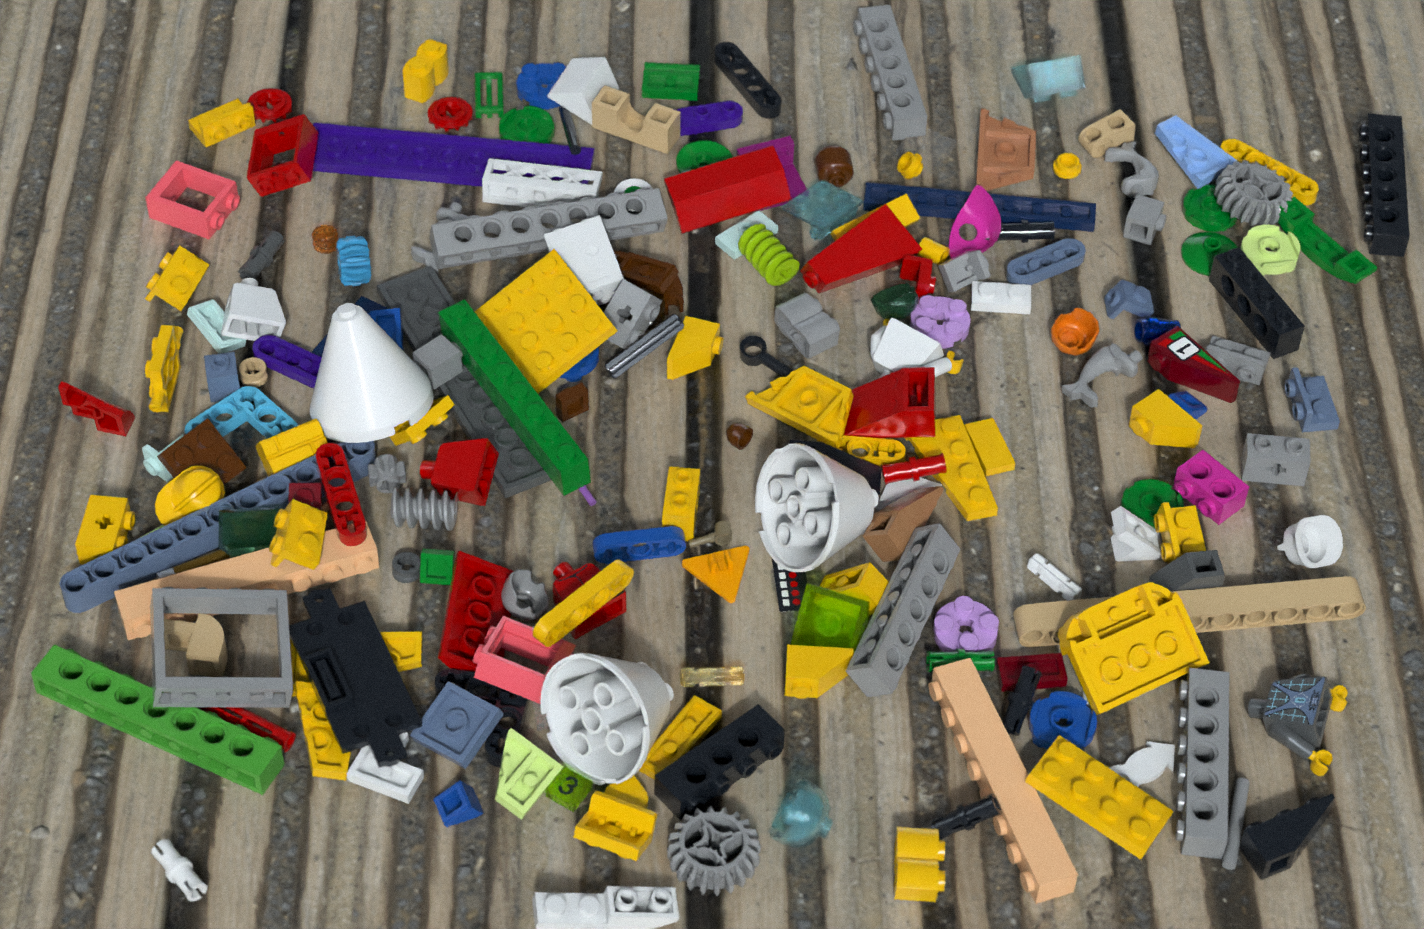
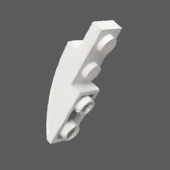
M607 886L604 894L535 892L532 899L535 929H654L678 922L679 920L675 887Z

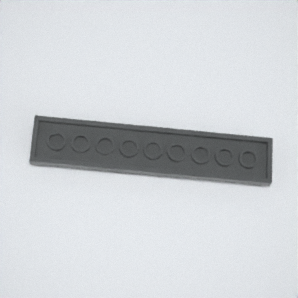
M432 266L377 285V293L387 309L400 308L403 335L413 351H416L442 334L438 312L454 305L455 302ZM462 363L463 372L439 386L437 390L442 397L448 395L455 404L450 411L468 440L488 438L498 451L499 456L493 480L503 496L508 498L551 481L541 465Z

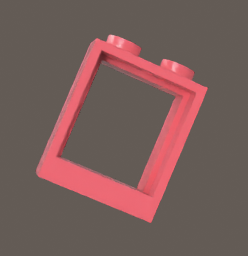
M177 160L145 197L149 218L206 239H210L217 230L222 228L225 219L232 211L237 209L240 202L236 181ZM187 187L215 197L204 212L177 203L176 200Z
M503 616L497 627L491 625L484 641L486 645L480 644L473 658V663L477 664L474 678L540 704L542 686L549 670L558 661L573 655L576 645L560 639L551 647H546L533 637V627ZM503 648L549 668L544 675L497 656V654Z

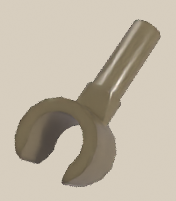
M719 521L714 526V533L688 540L690 548L713 542L720 546L728 545L732 540L730 522Z

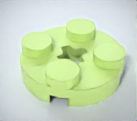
M1255 226L1248 231L1247 236L1243 237L1240 249L1263 276L1266 274L1277 275L1292 272L1299 258L1301 247L1298 239L1289 231L1288 234L1279 231V226ZM1270 247V249L1275 252L1265 250V248Z

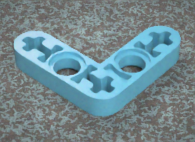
M245 386L190 420L185 426V435L207 418L222 437L245 422L250 423L266 439L280 434V428L284 432L299 425L259 389L253 386ZM227 413L232 415L227 421L216 419L220 414ZM270 414L276 417L271 422L260 421V418L264 415Z

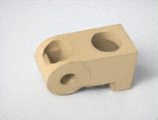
M1119 109L1087 126L1080 133L1078 142L1093 158L1103 156L1110 147H1118L1124 142L1134 141L1135 124Z

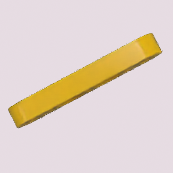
M1227 139L1222 142L1220 148L1238 162L1242 163L1244 160H1247L1249 163H1253L1256 161L1262 166L1266 165L1270 170H1276L1278 176H1284L1287 179L1284 182L1291 185L1292 198L1296 197L1305 206L1311 205L1316 201L1319 186L1313 179L1240 140Z
M620 559L613 561L545 614L535 625L532 633L533 637L546 647H551L624 590L633 578L634 569Z

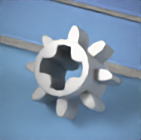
M390 454L378 456L374 464H368L370 487L376 486L377 490L382 493H392L394 487L399 489L400 483L407 482L405 462H398L397 458Z

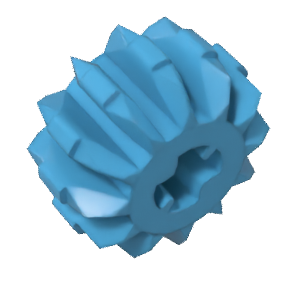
M354 235L338 239L336 255L341 282L344 286L352 285V287L369 283L371 279L369 248L363 236L355 237Z

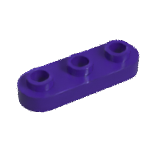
M733 101L674 109L681 112L680 136L738 127L743 121V108L740 104Z
M265 335L255 340L252 347L253 355L255 358L262 359L267 368L311 388L315 387L322 357L273 335Z

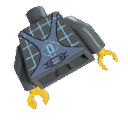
M1302 673L1289 679L1272 682L1267 699H1250L1248 713L1250 718L1263 719L1268 736L1289 748L1304 760L1309 758L1311 760L1310 769L1315 775L1324 776L1328 771L1327 766L1333 761L1332 754L1327 750L1316 752L1314 749L1321 745L1330 709L1335 712L1343 711L1347 705L1345 698L1348 692L1342 685H1337L1331 689L1325 676L1313 677L1307 673Z

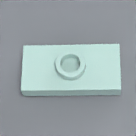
M758 210L715 237V244L735 260L742 256L738 249V243L745 230L755 224H764L766 229L775 235L778 233V225Z
M214 299L188 308L187 316L218 354L228 353L245 347L246 339L221 335L224 311Z

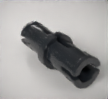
M1022 220L1021 223L1001 224V231L996 242L1022 240V243H1028V240H1054V221L1028 223V220Z
M1022 666L1014 691L1008 695L1007 700L1009 704L1002 720L1008 734L1020 735L1028 709H1032L1034 705L1032 698L1042 677V673L1040 671L1035 673L1036 669Z
M992 793L968 805L962 803L956 807V810L930 820L931 829H939V840H942L964 829L967 831L972 830L976 824L1002 814L1001 806L996 796Z

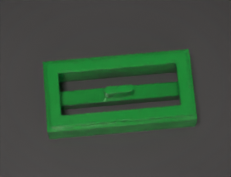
M503 72L475 73L476 118H481V114H487V118H493V114H498V118L504 115ZM486 79L487 106H481V80ZM492 79H497L498 106H492Z

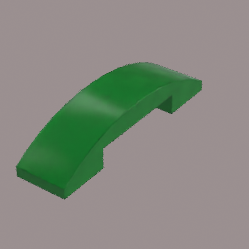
M1296 197L1291 198L1292 201H1286L1288 205L1287 213L1284 211L1285 208L1280 206L1281 213H1279L1278 223L1286 234L1289 231L1296 236L1300 243L1301 252L1317 266L1341 280L1354 284L1376 272L1377 266L1357 249L1351 253L1347 252L1313 223L1315 214Z

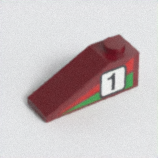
M1179 326L1151 341L1147 362L1167 380L1228 403L1236 401L1240 380Z

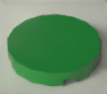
M524 106V109L520 110L514 108L506 112L499 121V136L501 140L549 144L555 135L552 116L542 108L534 106Z
M1207 184L1196 190L1193 188L1188 191L1183 200L1182 213L1185 219L1191 225L1203 231H1224L1234 226L1238 220L1236 217L1231 218V214L1222 211L1223 206L1216 203L1217 197L1214 195L1216 185Z
M1143 479L1134 482L1133 486L1129 489L1127 487L1124 490L1120 506L1155 528L1154 515L1157 514L1162 503L1169 502L1170 508L1184 507V503L1180 493L1172 490V486L1168 483L1156 479Z

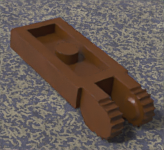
M614 250L624 280L637 287L664 294L679 273L674 264L632 252L625 253Z

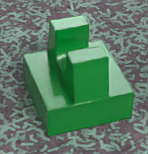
M423 548L420 562V583L451 585L455 551Z

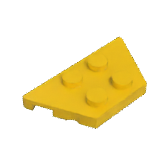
M802 366L792 371L788 376L780 377L770 382L771 388L756 395L751 391L745 396L747 404L829 446L837 449L841 447L853 400V393L850 388L806 366Z

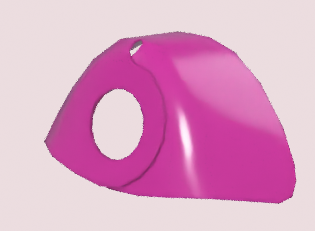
M977 185L974 187L953 223L949 237L950 258H954L966 251L980 250L983 253L991 248L999 237L1001 231L1000 214L992 197L982 186ZM963 224H971L976 228L977 236L974 240L966 241L961 238L959 229Z

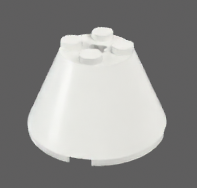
M799 443L788 444L783 448L774 450L769 455L759 474L755 494V513H761L764 530L759 531V534L767 552L779 566L791 572L810 571L858 536L864 535L872 521L874 508L879 500L876 490L871 489L867 480L859 473L807 445Z
M578 653L563 658L549 670L542 686L540 706L541 714L546 713L551 731L547 733V737L559 758L571 771L593 784H619L633 777L642 767L668 717L670 701L674 695L671 686L664 683L660 675L644 662L635 663L595 654Z

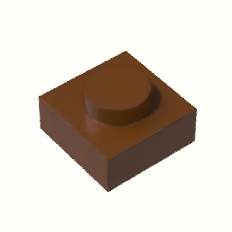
M582 382L573 387L566 388L555 395L556 415L562 423L589 410L588 389Z

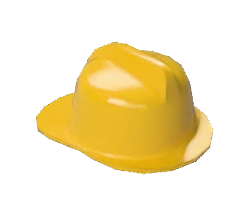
M191 466L185 469L157 494L155 513L160 523L166 526L223 499L225 494L224 484L219 475L210 468Z

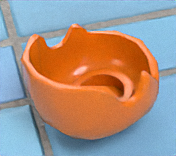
M1075 308L1067 314L1061 313L1051 328L1052 342L1062 353L1074 356L1084 354L1092 348L1100 332L1098 320L1091 312L1082 308Z

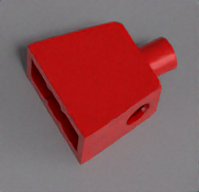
M488 438L443 443L439 447L436 461L423 460L421 462L420 476L422 479H431L432 486L440 496L443 495L444 490H448L449 497L453 500L458 492V501L485 506L499 453Z

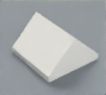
M605 57L572 58L547 97L592 125V101L604 85L619 90V86Z

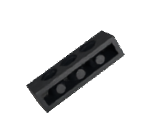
M1238 247L1214 256L1209 281L1264 349L1270 352L1273 360L1299 350L1305 325L1245 253Z
M757 704L654 775V794L680 821L685 814L694 815L697 808L701 810L715 796L724 795L732 784L742 777L747 778L751 776L762 763L768 759L773 760L778 757L784 749L785 729Z

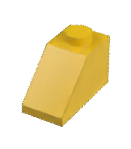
M685 316L683 320L684 328L678 332L667 357V379L674 380L711 365L715 354L720 355L723 347L724 338L720 337V324Z
M1160 389L1132 406L1129 427L1133 432L1151 445L1195 448L1198 446L1203 426Z
M868 562L825 575L813 600L817 604L861 618L874 614L889 581Z
M787 645L784 696L799 699L820 697L848 676L846 669L853 657V648Z

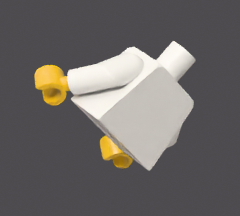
M893 317L890 320L884 319L883 326L871 335L870 356L873 359L876 371L881 374L879 378L902 368L935 367V377L946 372L958 374L961 370L964 359L953 360L955 356L953 351H949L946 357H943L944 353L938 341Z

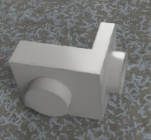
M980 250L966 251L938 265L948 292H955L971 284L972 281L984 280L991 276L988 270V261Z

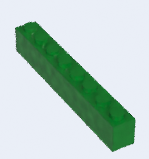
M464 299L439 311L442 335L450 342H455L459 346L463 354L461 358L462 363L562 495L565 496L591 483L588 458Z

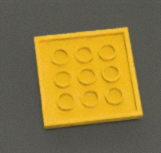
M555 249L474 311L538 394L618 331Z

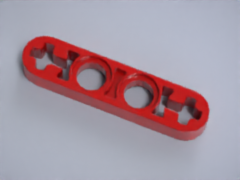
M335 443L323 444L316 450V464L338 539L346 546L360 545L367 537L366 521L344 450ZM327 457L333 458L335 467L330 468ZM335 478H342L346 481L343 485L336 487L329 484ZM341 502H350L353 504V506L348 510H339L338 508H336V506ZM352 521L356 532L350 533L347 522Z

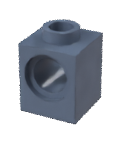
M235 352L204 356L211 403L219 402L240 389Z

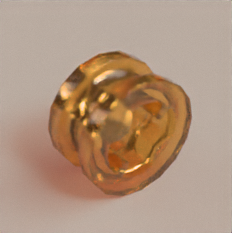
M322 225L315 228L312 232L314 249L321 254H329L336 251L338 241L337 230L330 225Z

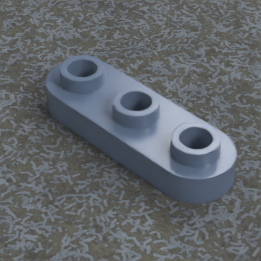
M1067 238L1010 261L1007 266L1006 279L1011 284H1036L1081 265L1084 261L1086 248L1077 239Z

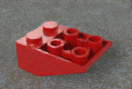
M935 367L902 368L852 389L853 400L844 435L870 438L935 437Z

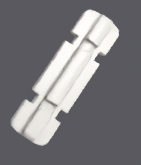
M1036 553L1028 560L1027 568L1035 575L1040 574L1039 578L1057 593L1062 592L1061 596L1067 601L1079 599L1082 588L1074 581L1069 582L1070 578L1052 563L1047 564L1048 560L1041 554Z

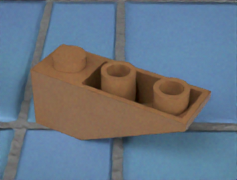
M942 486L916 489L874 514L863 538L882 562L900 560L914 529L925 526L933 509L936 507L937 501L944 490Z

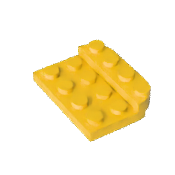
M1154 582L1133 587L1075 613L1058 631L1062 656L1068 654L1092 711L1094 710L1096 715L1187 674L1189 668L1198 669L1209 663L1179 595L1176 592L1172 593L1161 585L1154 584Z

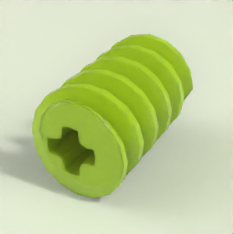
M755 224L745 230L740 237L738 243L740 253L758 270L759 274L764 277L768 284L780 286L790 281L797 274L800 263L797 259L793 258V255L787 251L784 245L780 244L779 239L774 237L770 230L766 229V225Z

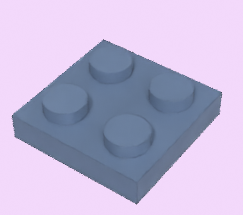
M448 681L422 717V727L414 729L410 736L415 742L466 769L504 714L500 708Z

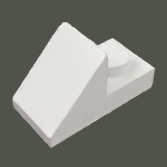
M1122 506L1111 512L1114 524L1112 526L1114 535L1111 537V543L1116 561L1162 559L1160 549L1162 541L1160 533H1157L1155 528Z

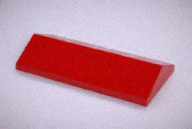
M773 145L664 178L681 234L791 201L785 171Z
M462 551L456 553L438 659L450 669L475 672L477 664L473 663V658L480 644L486 645L484 641L491 625L497 627L503 616L510 618L511 614L503 606L501 593L505 581L514 571ZM501 648L497 656L504 658L505 649Z

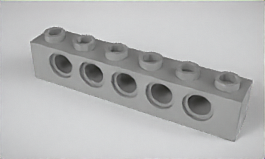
M882 5L858 8L857 20L853 21V30L855 36H859L861 55L865 54L866 72L871 73L872 91H877V106L879 111L883 110L885 130H889L892 141L925 137L927 114L891 6Z
M940 523L914 529L846 669L847 674L867 697L892 694L896 689L903 670L909 662L911 653L921 636L927 619L932 613L935 602L943 590V585L960 552L959 546Z
M1189 668L1187 680H1181L1179 686V700L1184 701V708L1180 707L1178 727L1184 728V735H1179L1177 754L1183 755V763H1179L1177 769V783H1182V791L1177 793L1176 811L1182 812V820H1177L1175 839L1181 841V855L1223 859L1228 842L1229 672Z

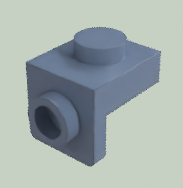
M1123 279L1110 289L1104 297L1107 316L1111 319H1115L1123 310L1144 319H1148L1154 313L1150 291L1143 286H1137Z

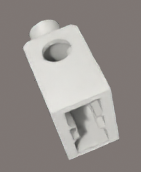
M245 278L240 283L233 284L225 305L221 335L252 341L265 335H273L280 338L286 321L276 291L271 288L259 287L257 280L254 278Z

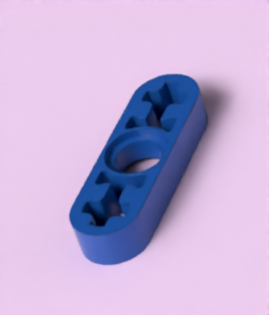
M676 526L605 533L597 536L592 542L595 560L604 564L612 563L617 559L627 562L672 557L681 554L686 549L684 531ZM639 543H646V544L643 545V546H638V547H634V546H633V545L639 544Z

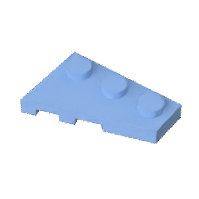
M1174 116L1158 124L1156 127L1155 135L1197 189L1218 179L1227 165H1232L1234 161H1237L1178 116Z

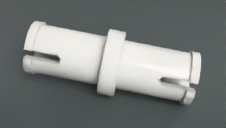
M169 839L157 842L156 844L163 852L160 853L156 847H153L151 853L166 870L165 875L171 883H176L189 901L199 900L202 896L196 889L199 888L205 894L207 885L192 870L193 864L187 857H182Z

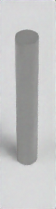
M1238 778L1235 785L1228 826V842L1222 866L1228 870L1235 869L1237 864L1250 781L1246 778Z

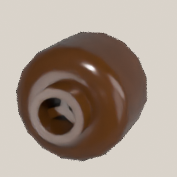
M830 145L823 148L816 155L814 162L818 180L822 185L829 188H839L853 178V164L847 149L837 145Z

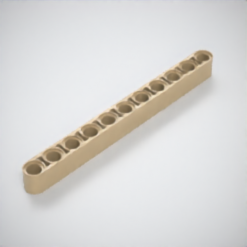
M1351 576L1171 591L1172 593L1176 592L1181 598L1196 633L1347 620L1360 616L1366 610L1358 581ZM1111 597L1022 605L1013 613L1019 643L1024 647L1031 648L1060 645L1058 631L1072 615Z

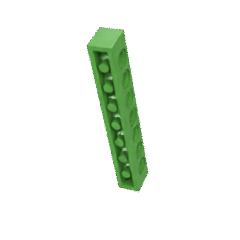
M53 645L31 672L36 693L261 795L266 792L285 765L282 747L274 739L260 737L251 733L243 725H233L224 721L214 712H204L195 707H153V686L148 687L137 682L128 674H119L110 670L102 662H92L81 657L79 653L72 649H63Z

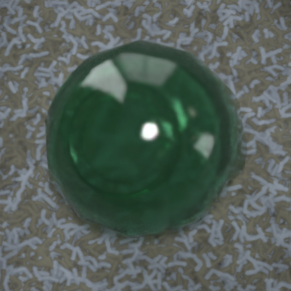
M908 283L884 289L871 297V302L877 314L881 318L889 320L892 317L896 320L908 317L916 309L919 300L915 287H910Z

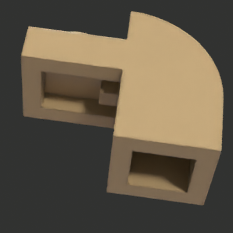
M198 614L196 623L186 620L164 619L165 649L186 652L190 674L223 677L228 652L223 628L215 618L207 614Z

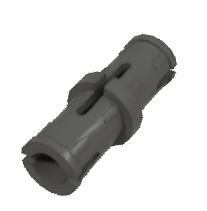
M269 231L264 240L251 250L249 259L238 271L240 273L239 276L242 279H256L260 272L273 262V256L285 242L283 240L284 237L277 231Z

